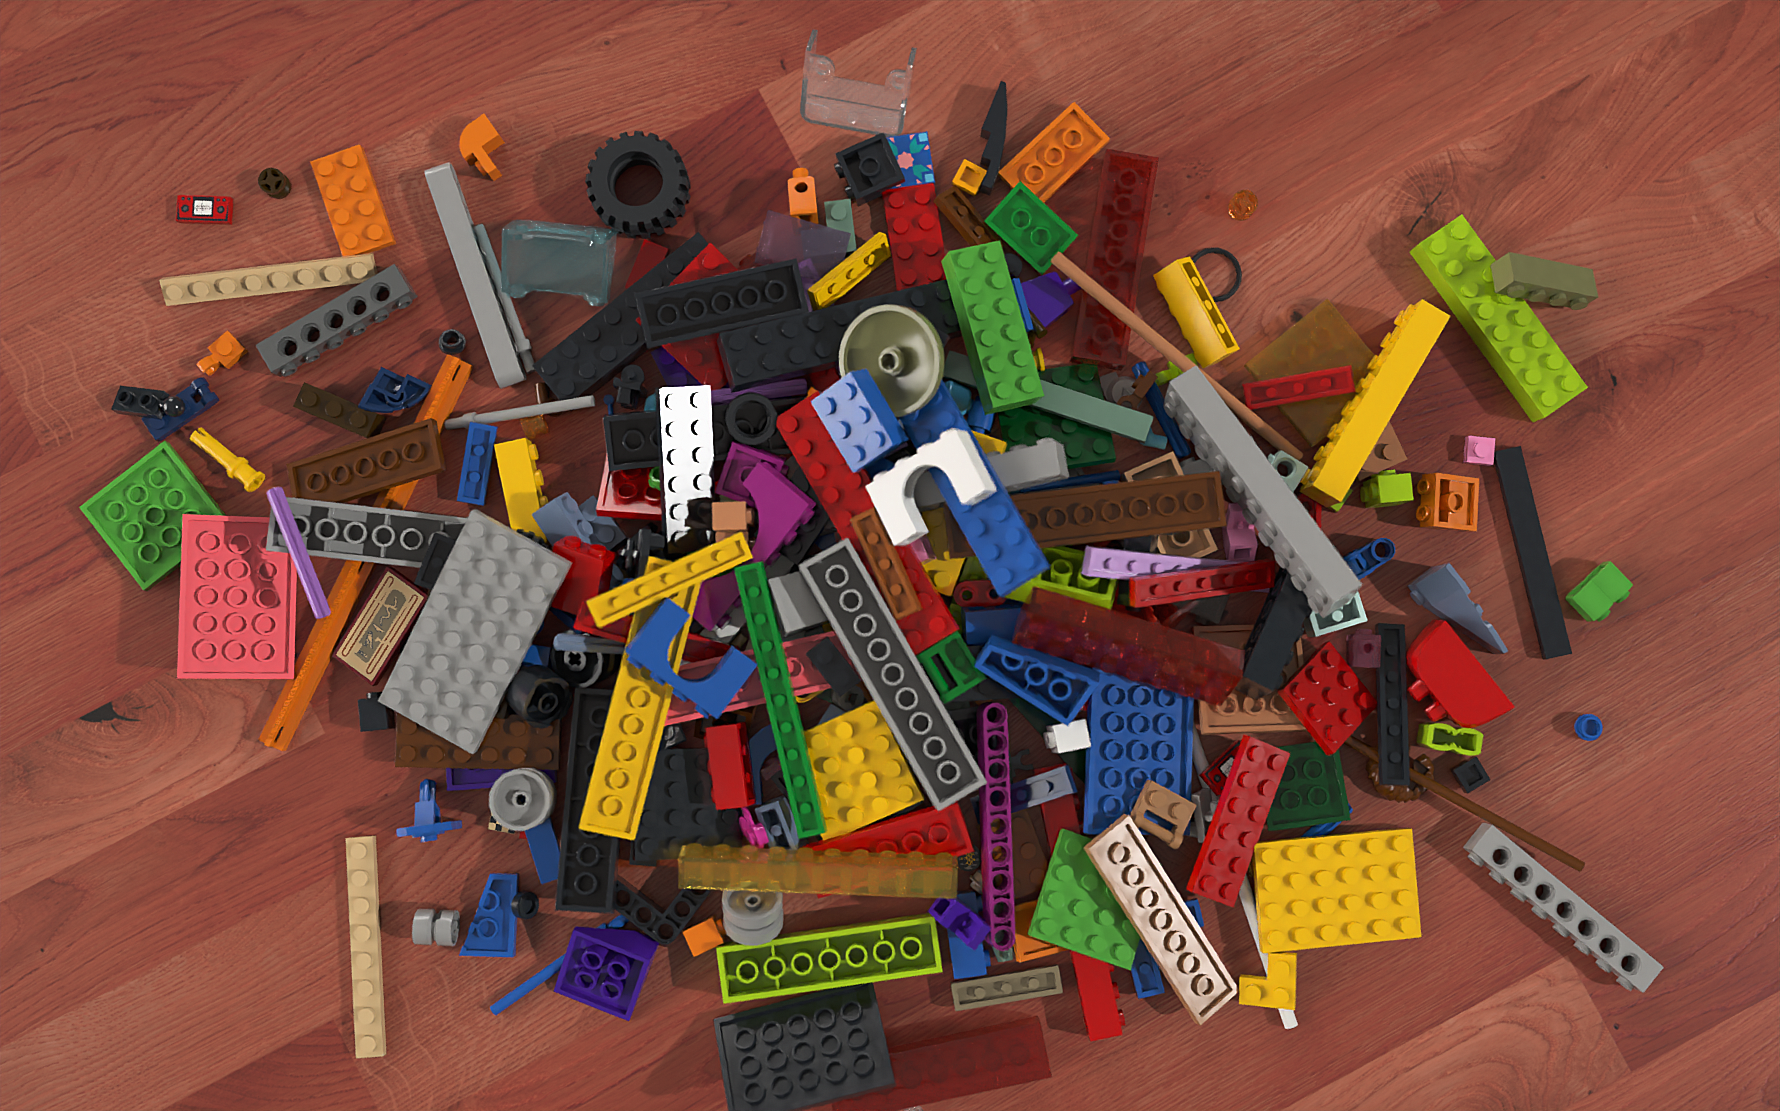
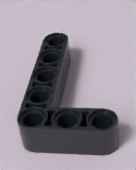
M706 873L695 874L688 880L667 910H664L618 874L615 910L658 943L669 944L677 938L711 893L713 881ZM694 880H703L707 886L706 892H696L693 887ZM620 890L629 893V903L623 904L618 900L617 896ZM680 901L688 903L690 907L689 914H680L677 910V903ZM641 907H647L651 910L652 917L650 920H644L640 917L639 909ZM661 924L671 925L674 930L673 935L670 937L664 936L660 930Z

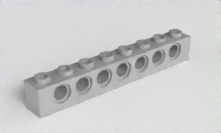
M1482 823L1463 846L1470 853L1467 857L1480 867L1482 865L1486 866L1491 871L1489 875L1495 881L1502 885L1505 882L1512 888L1510 893L1520 901L1524 902L1527 900L1533 905L1531 910L1537 916L1544 920L1546 918L1554 923L1552 928L1565 938L1569 935L1576 941L1574 946L1587 956L1589 953L1597 959L1595 964L1607 973L1612 971L1618 976L1616 981L1627 990L1636 989L1644 993L1664 968L1492 824ZM1499 849L1501 858L1498 862H1494L1493 853ZM1520 867L1522 875L1516 880L1514 878V871ZM1542 885L1543 893L1537 898L1535 890L1537 886ZM1563 902L1564 911L1558 915L1557 906ZM1582 920H1584L1586 926L1585 929L1580 933L1578 930V925ZM1606 938L1607 945L1601 950L1600 942ZM1627 956L1628 963L1622 968L1621 961Z

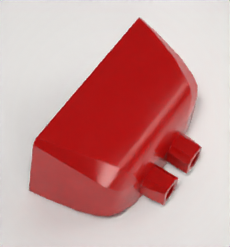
M1433 619L1407 650L1406 664L1417 679L1407 691L1418 702L1428 694L1431 696L1434 702L1423 709L1430 720L1435 722L1447 716L1455 725L1464 728H1475L1515 708L1446 620Z

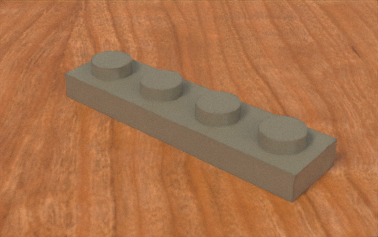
M1058 964L950 982L955 1011L1063 993Z

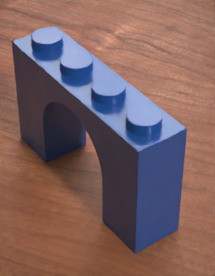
M665 597L626 647L625 652L630 655L627 660L639 669L644 665L652 671L650 677L663 686L666 682L675 688L672 693L682 701L686 702L688 698L697 704L694 709L704 717L708 718L712 715L718 719L757 664L731 645L716 667L704 677L687 679L674 673L668 660L669 646L691 615Z

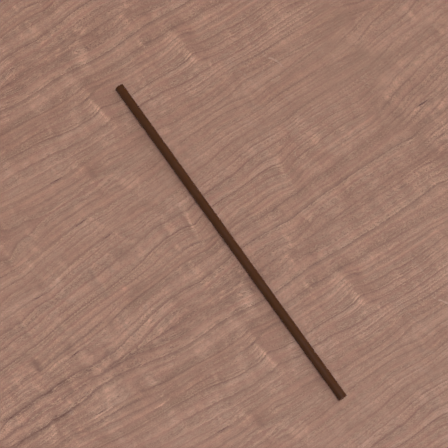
M1173 638L1169 640L1167 644L1169 649L1194 662L1193 649ZM1351 735L1343 743L1379 763L1378 750ZM1409 767L1411 781L1579 872L1583 870L1585 862Z

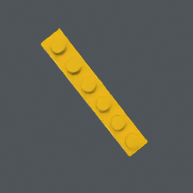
M739 532L586 602L599 628L753 558L742 532Z

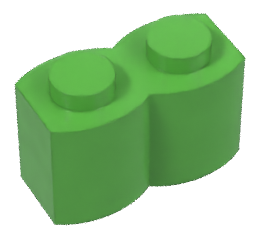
M1611 561L1602 562L1565 599L1587 622L1595 620L1599 622L1610 614L1609 608L1614 602L1620 603L1630 595L1628 590L1633 584Z

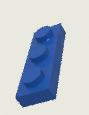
M470 422L457 501L485 505L498 426Z

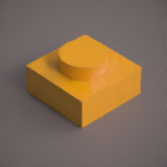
M964 159L952 181V185H956L957 188L976 196L987 170Z

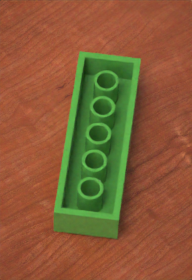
M995 241L949 251L941 262L985 415L1035 404L1044 397V392L1001 242Z

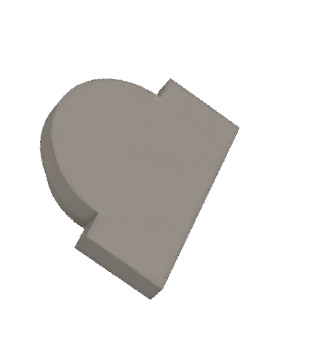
M1116 371L1100 377L1102 392L1107 402L1117 404L1122 396L1132 395L1135 391L1131 387L1135 382L1134 378L1128 376L1118 377ZM1124 402L1121 405L1129 409L1132 408L1129 402Z

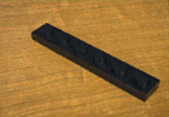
M1378 623L1375 625L1379 785L1407 787L1410 786L1405 624Z

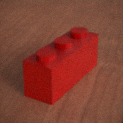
M746 721L705 728L704 744L708 749L710 759L707 767L713 782L711 798L716 805V810L748 807L755 804L756 796Z

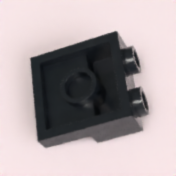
M884 132L835 153L838 162L834 164L839 179L845 178L848 186L844 187L847 197L851 199V202L855 200L857 206L882 196L881 192L905 182V177Z

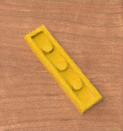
M878 232L807 290L813 311L828 308L891 256L886 234Z

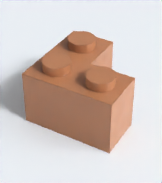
M712 502L713 531L716 532V542L742 532L751 552L756 542L755 538H751L750 527H755V511L746 502Z

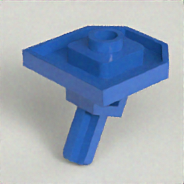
M424 779L420 783L419 802H415V825L396 829L397 837L412 835V838L420 837L421 842L437 840V834H444L447 830L461 829L462 820L441 822L440 808L436 803V781Z

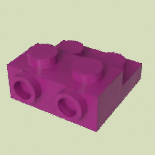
M734 440L715 493L739 502H746L749 506L757 508L754 498L743 485V482L759 462H768L786 477L789 466L785 465L787 458L765 449L758 450Z

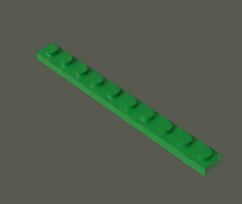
M763 561L735 567L736 579L798 838L826 833V823Z

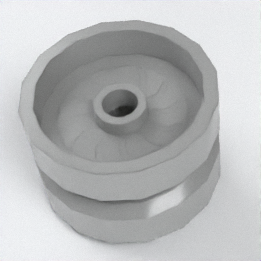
M519 768L503 774L494 783L489 794V807L493 817L501 826L513 831H525L544 823L552 815L557 804V790L553 780L545 772L536 768ZM523 795L526 797L525 803L520 801Z
M746 874L728 883L723 891L722 909L724 912V928L731 939L743 945L757 946L768 943L778 936L783 928V892L779 884L771 877L762 874Z

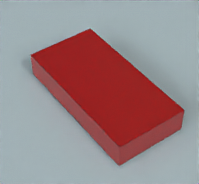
M644 239L625 289H628L668 256L669 248Z

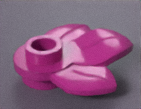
M741 807L743 815L738 817V821L743 835L748 838L754 850L761 854L763 853L762 848H764V844L769 843L767 833L762 823L754 824L748 809Z

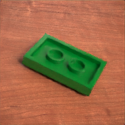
M1021 181L984 220L988 226L1041 275L1052 265L1050 261L1058 251L1063 253L1078 237V234Z

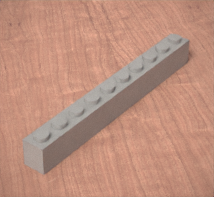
M1052 438L1037 441L1035 446L1018 445L1011 447V452L1001 454L999 451H994L985 455L1006 491L1010 492L1069 478L1063 445L1053 441ZM929 471L923 472L919 476L914 488V501L919 513L942 508L943 504L947 503ZM831 519L820 536L838 532Z

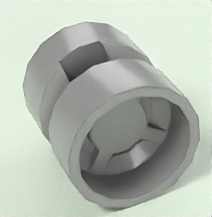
M417 909L412 926L413 943L415 945H431L436 941L438 946H455L460 927L458 910L442 909L437 913L435 909Z

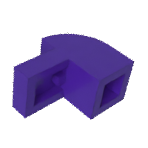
M945 889L928 910L941 925L954 932L974 951L991 930V927L982 916Z

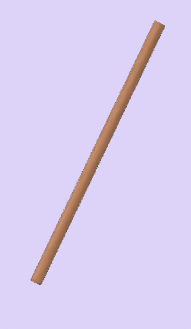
M1058 251L1050 261L1053 265L1185 373L1196 366V364ZM1199 368L1232 413L1278 451L1282 450L1298 461L1302 458L1303 453Z

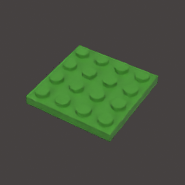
M163 441L79 507L144 591H149L181 566L183 514L226 516L167 441Z
M1060 829L1027 935L1131 970L1140 936L1083 848L1093 839Z

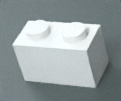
M1085 719L1073 720L1069 726L1063 723L1046 726L1047 732L1043 733L1046 748H1050L1052 753H1062L1091 747Z

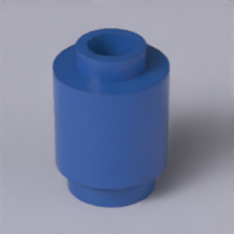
M976 396L975 401L972 402L966 422L971 430L984 435L990 434L996 413L985 415L980 396Z

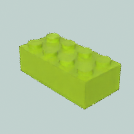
M1063 546L1043 548L1040 550L1050 568L1004 596L1005 598L1107 622L1119 579L1081 574L1085 551Z

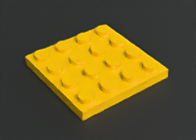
M874 700L804 731L827 832L821 834L823 840L850 833L924 800V795L907 759Z

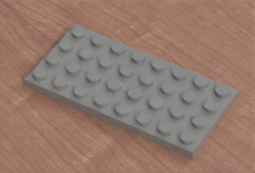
M476 509L472 510L378 701L469 753H476L572 562Z

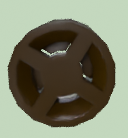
M267 168L260 173L258 184L270 197L283 199L290 193V179L280 170Z

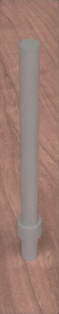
M483 224L474 227V231L515 339L514 347L516 353L521 356L526 372L528 374L533 373L536 370L532 367L534 360L531 355V344L529 339H526L485 227Z
M591 395L477 414L476 412L467 413L463 417L445 420V428L452 430L465 427L468 430L471 421L488 424L595 406V398Z

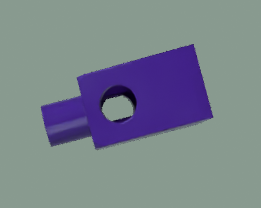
M1056 272L1021 283L1028 308L1033 311L1046 329L1073 307L1074 302L1070 295L1082 289L1070 278L1062 282Z

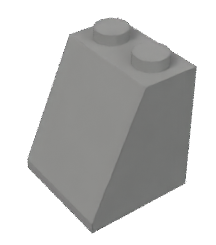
M801 571L768 580L776 618L783 638L830 623Z

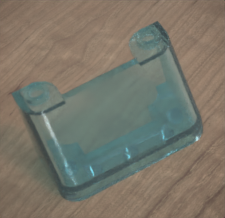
M519 219L511 221L502 228L501 292L510 293L511 297L516 298L525 297L526 293L532 290L583 295V299L587 300L589 305H604V303L610 300L617 231L610 228Z

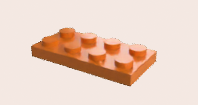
M1073 102L998 172V176L1011 190L1021 181L1045 203L1106 146L1110 138Z
M360 144L310 161L342 256L368 254L396 244L364 148Z

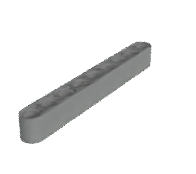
M451 162L424 171L495 379L501 389L527 380L520 356L516 353L514 347L515 342L501 301L474 231V224L456 172Z

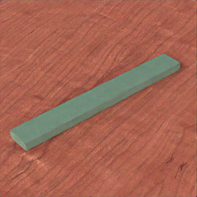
M949 351L944 364L942 378L977 389L969 357ZM1040 380L1044 397L1035 404L1027 405L1145 444L1154 416Z

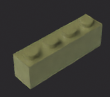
M1508 252L1491 264L1494 287L1497 294L1507 295L1510 298L1527 299L1531 302L1548 303L1552 306L1569 307L1572 310L1583 309L1590 302L1598 298L1593 269L1512 252Z

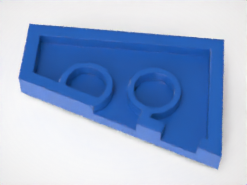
M491 873L489 875L478 904L479 907L473 922H471L466 941L461 948L459 956H516L517 917L512 913L511 903L514 896L519 892V874Z

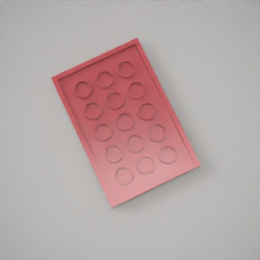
M183 514L177 679H294L297 570L290 553L266 551L270 517Z

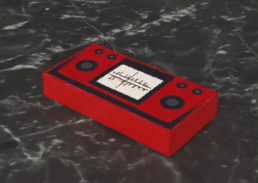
M177 195L176 221L190 224L232 225L234 199L229 196Z
M1240 740L1234 741L1199 774L1216 796L1221 795L1238 751Z

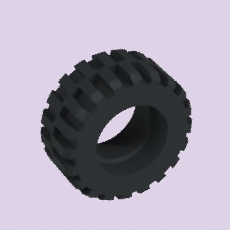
M634 131V136H628L627 132L620 133V139L614 141L611 137L606 140L607 146L604 149L599 147L594 152L597 159H591L588 164L590 174H586L585 181L588 186L586 190L588 198L604 224L610 226L619 235L625 233L628 238L633 239L636 238V235H641L642 239L651 238L650 233L656 232L660 236L665 233L663 228L668 225L670 228H673L677 224L676 218L678 216L683 217L686 212L685 204H689V189L691 185L685 164L678 151L672 148L671 143L665 139L660 141L656 134L649 133L647 137L643 131ZM637 165H647L656 168L662 175L663 186L654 200L642 206H629L617 199L615 185L624 171Z

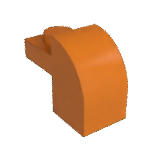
M482 114L463 130L459 142L460 151L466 162L470 166L475 164L483 176L488 174L493 181L502 176L488 154L505 142L486 115Z

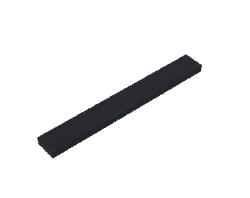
M1521 446L1495 451L1494 464L1542 659L1572 654Z

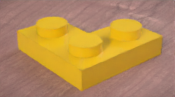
M1268 953L1267 977L1241 974L1239 1004L1295 1010L1297 953Z

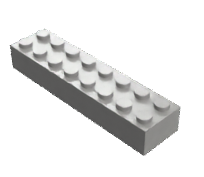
M286 497L308 555L420 568L434 533L437 532L457 540L468 519ZM271 506L266 551L290 553Z

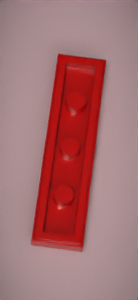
M1352 365L1242 384L1245 404L1250 410L1356 392Z

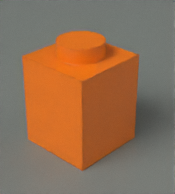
M715 914L685 928L683 931L694 957L723 944L727 934L723 920H718Z

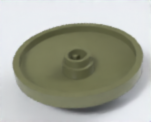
M901 305L873 307L860 314L850 324L844 334L839 351L840 375L842 379L850 372L867 369L895 417L906 416L924 407L939 388L944 371L942 343L933 325L919 312Z

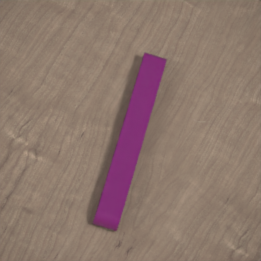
M985 702L978 707L976 712L978 768L987 782L979 787L983 918L991 927V930L985 937L986 942L999 951H1006L1015 943L1007 711L1003 705ZM993 707L996 710V718L994 721L989 722L987 712ZM992 735H995L998 741L994 749L988 747V739ZM996 763L999 768L998 773L991 777L989 775V767L991 764ZM997 790L999 800L992 805L990 795L993 791ZM998 818L1000 820V828L992 832L991 823L994 819ZM996 846H1000L1001 855L993 860L992 850ZM997 874H1001L1002 883L998 887H994L992 883L993 878ZM998 902H1002V912L995 915L993 911L994 906ZM999 930H1004V938L996 943L994 939L995 934Z

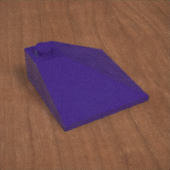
M575 926L554 992L630 1021L659 943L652 937L637 931Z

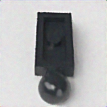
M120 385L111 410L117 414L162 419L164 413L170 417L182 415L185 411V403L180 397L170 396L162 390Z

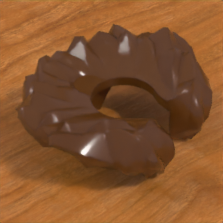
M1421 754V756L1413 760V769L1434 780L1432 761L1426 754ZM1370 758L1366 764L1365 769L1368 772V779L1372 780L1376 792L1381 793L1383 797H1387L1389 801L1395 800L1398 803L1402 801L1407 803L1409 800L1414 801L1418 799L1420 795L1428 790L1411 780L1410 786L1407 787L1379 785V763Z

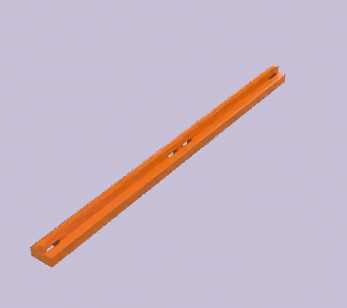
M447 354L414 423L433 418L437 421L440 436L445 427V420L449 419L474 367L457 357ZM458 366H460L454 380H452ZM418 480L380 491L373 507L404 511ZM346 560L326 600L331 614L317 619L294 665V679L287 680L258 739L265 743L264 745L274 747L280 751L287 750L378 563L364 562L361 570L358 571L362 561ZM283 727L278 739L275 740L280 728Z

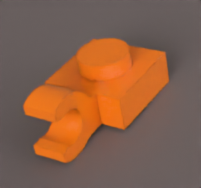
M227 330L208 347L212 354L201 359L196 365L203 373L210 376L222 364L227 369L231 368L249 351Z

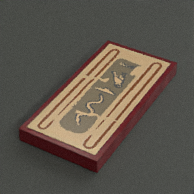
M387 566L332 656L370 685L377 686L417 623L426 604L428 592L414 584L413 581L392 566Z

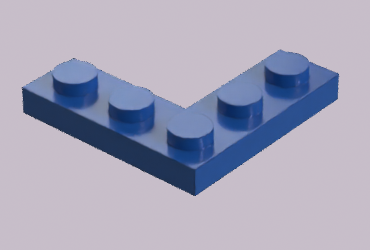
M1198 899L1185 900L1184 903L1199 927H1203L1204 922ZM1140 938L1130 970L1138 999L1165 993L1159 966Z

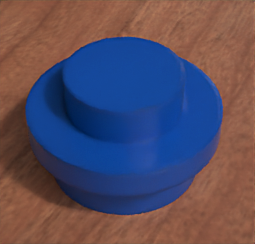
M1583 714L1576 719L1574 730L1580 739L1593 741L1601 735L1603 725L1597 716Z

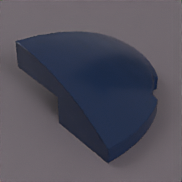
M381 367L372 384L370 383L358 407L377 413H393V411L410 408L419 403L429 393L432 385L409 374L404 378Z

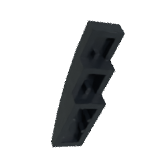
M1003 81L999 84L980 135L981 138L988 140L980 165L988 167L980 192L989 196L999 171L1006 137L1008 109L1006 82Z

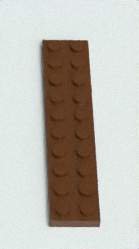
M1220 471L1010 496L1040 549L1227 526ZM943 504L949 559L976 557L977 555L948 504Z

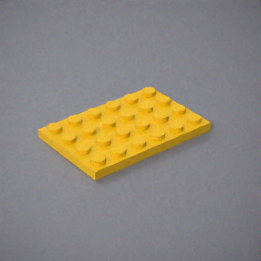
M1406 827L1259 841L1254 846L1252 863L1260 952L1272 953L1421 937L1412 828Z

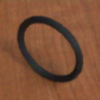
M1214 247L1206 248L1192 257L1194 264L1203 255L1219 253L1229 258L1236 269V281L1232 289L1222 296L1212 297L1214 302L1224 301L1234 295L1240 286L1242 279L1241 266L1234 255L1227 250Z

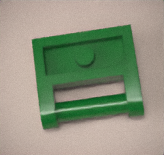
M958 631L915 656L919 664L922 663L941 695L939 698L943 704L986 679L984 673L974 667L976 660ZM937 653L957 684L951 690L931 659Z

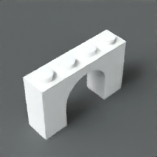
M953 428L943 432L940 435V440L921 446L917 450L918 453L916 455L899 460L895 463L896 467L894 469L877 474L873 477L874 481L866 486L894 545L910 544L929 532L914 501L915 484L925 470L934 466L941 468L950 478L962 504L974 505L997 491L967 431L955 430Z

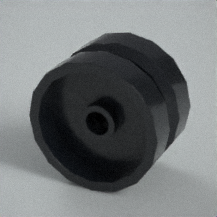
M571 629L566 630V631H564L563 633H561V634H574V635H577V634H575ZM591 633L580 634V635H587V636H598V635H594V634H591ZM553 643L550 659L554 672L564 679L569 686L583 688L603 681L615 674L621 662V654L556 650Z

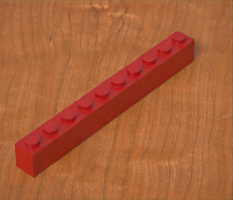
M1062 762L1032 769L1033 777L1066 766V763ZM1069 767V768H1070V771H1071V774H1072V777H1073V780H1074V775H1073L1072 768ZM1071 793L1039 804L1050 859L1060 829L1086 837V834L1083 833V821H1078L1076 810H1080L1077 794ZM1070 950L1086 1032L1090 1042L1123 1035L1121 1027L1125 1026L1124 1014L1122 1009H1117L1115 1000L1120 999L1117 983H1112L1110 972L1114 971L1113 964Z

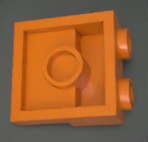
M1443 473L1422 474V479L1419 480L1417 485V491L1421 494V505L1416 510V518L1420 521V527L1476 532L1479 478Z

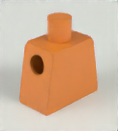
M806 168L794 169L792 172L793 178L787 180L794 237L801 236V231L820 229L814 177L809 176L808 169Z

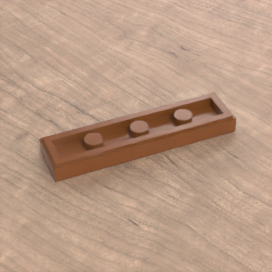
M876 507L851 518L852 526L895 621L923 609Z

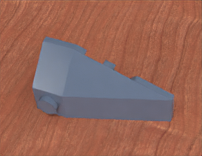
M1450 563L1431 567L1408 585V588L1411 590L1410 596L1418 605H1423L1424 608L1442 620H1446L1448 624L1493 654H1505L1508 651L1494 627L1489 622L1482 620L1481 616L1484 611L1479 604H1475L1468 598L1467 595L1471 592Z

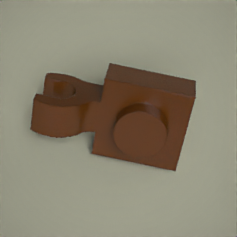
M1151 371L1146 376L1140 374L1131 386L1135 389L1133 394L1122 396L1118 400L1117 405L1121 406L1122 403L1129 402L1132 406L1131 409L1136 411L1138 404L1155 383L1158 376Z

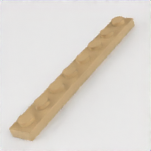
M373 253L164 277L159 282L166 306L357 284L368 280L378 273Z
M376 835L346 838L356 1058L381 1057L386 1055Z

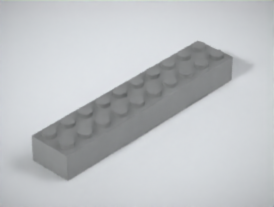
M1197 365L1171 380L1163 405L1165 412L1170 418H1175L1179 424L1180 432L1186 439L1190 438L1195 445V451L1199 458L1205 459L1210 465V471H1220L1221 482L1227 488L1228 497L1232 502L1239 504L1243 510L1242 514L1249 524H1253L1259 531L1258 535L1265 546H1270L1275 553L1277 563L1282 568H1286L1291 574L1292 583L1308 597V604L1315 613H1320L1322 618L1350 602L1362 586L1361 582Z
M846 538L800 564L798 568L934 807L940 811L986 784L984 776L849 539Z

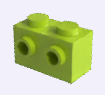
M1395 470L1379 471V474L1371 475V479L1363 482V486L1360 489L1361 500L1365 502V507L1398 506L1412 501L1411 473L1396 474Z

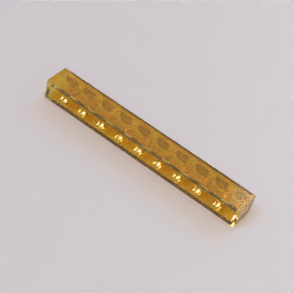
M693 843L682 846L678 857V888L957 898L958 859L957 856H952L948 853L924 855L921 852L896 854L893 851L869 853L866 850L841 852L838 849L813 851L811 848H799L798 850H786L783 847L758 849L755 846L732 848L723 844L705 847Z

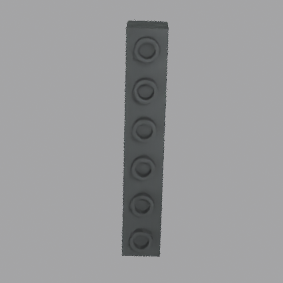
M393 264L256 344V347L270 371L280 377H286L295 373L297 367L305 362L311 363L319 359L320 354L324 351L340 347L344 343L343 340L348 337L362 334L370 324L386 320L389 317V313L394 310L408 307L412 304V300L418 296L403 271ZM384 291H389L388 299L380 301V295ZM366 304L365 312L357 315L358 307ZM343 317V324L335 329V321ZM316 331H320L319 339L315 342H312V334ZM296 344V352L289 356V348Z

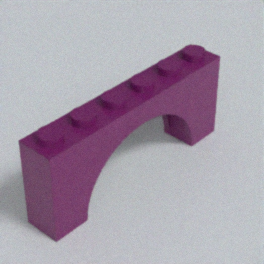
M759 462L743 482V485L751 493L757 505L759 514L758 536L751 551L753 558L744 561L740 566L763 561L764 568L766 569L767 566L772 567L781 556L779 553L784 545L788 546L796 538L798 533L795 530L801 523L804 525L810 520L814 514L812 509L817 503L768 462ZM735 570L725 576L709 577L701 581L692 617L710 632L719 628L721 630L724 629L732 619L730 616L731 612L735 607L739 609L743 605Z

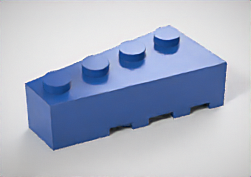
M995 635L990 636L977 655L974 665L983 673L1066 726L1070 725L1099 684L1100 672Z

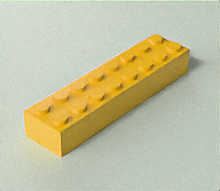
M1423 299L1415 305L1410 304L1405 311L1402 310L1394 321V324L1397 325L1392 333L1389 332L1380 345L1383 347V350L1379 356L1375 355L1367 367L1370 370L1369 374L1365 379L1362 377L1355 387L1356 396L1352 401L1349 400L1344 405L1340 413L1343 415V418L1339 424L1335 423L1327 434L1330 440L1325 447L1321 446L1314 456V460L1317 462L1312 470L1307 469L1300 480V483L1303 484L1299 490L1301 493L1326 508L1342 502L1449 320L1450 315Z

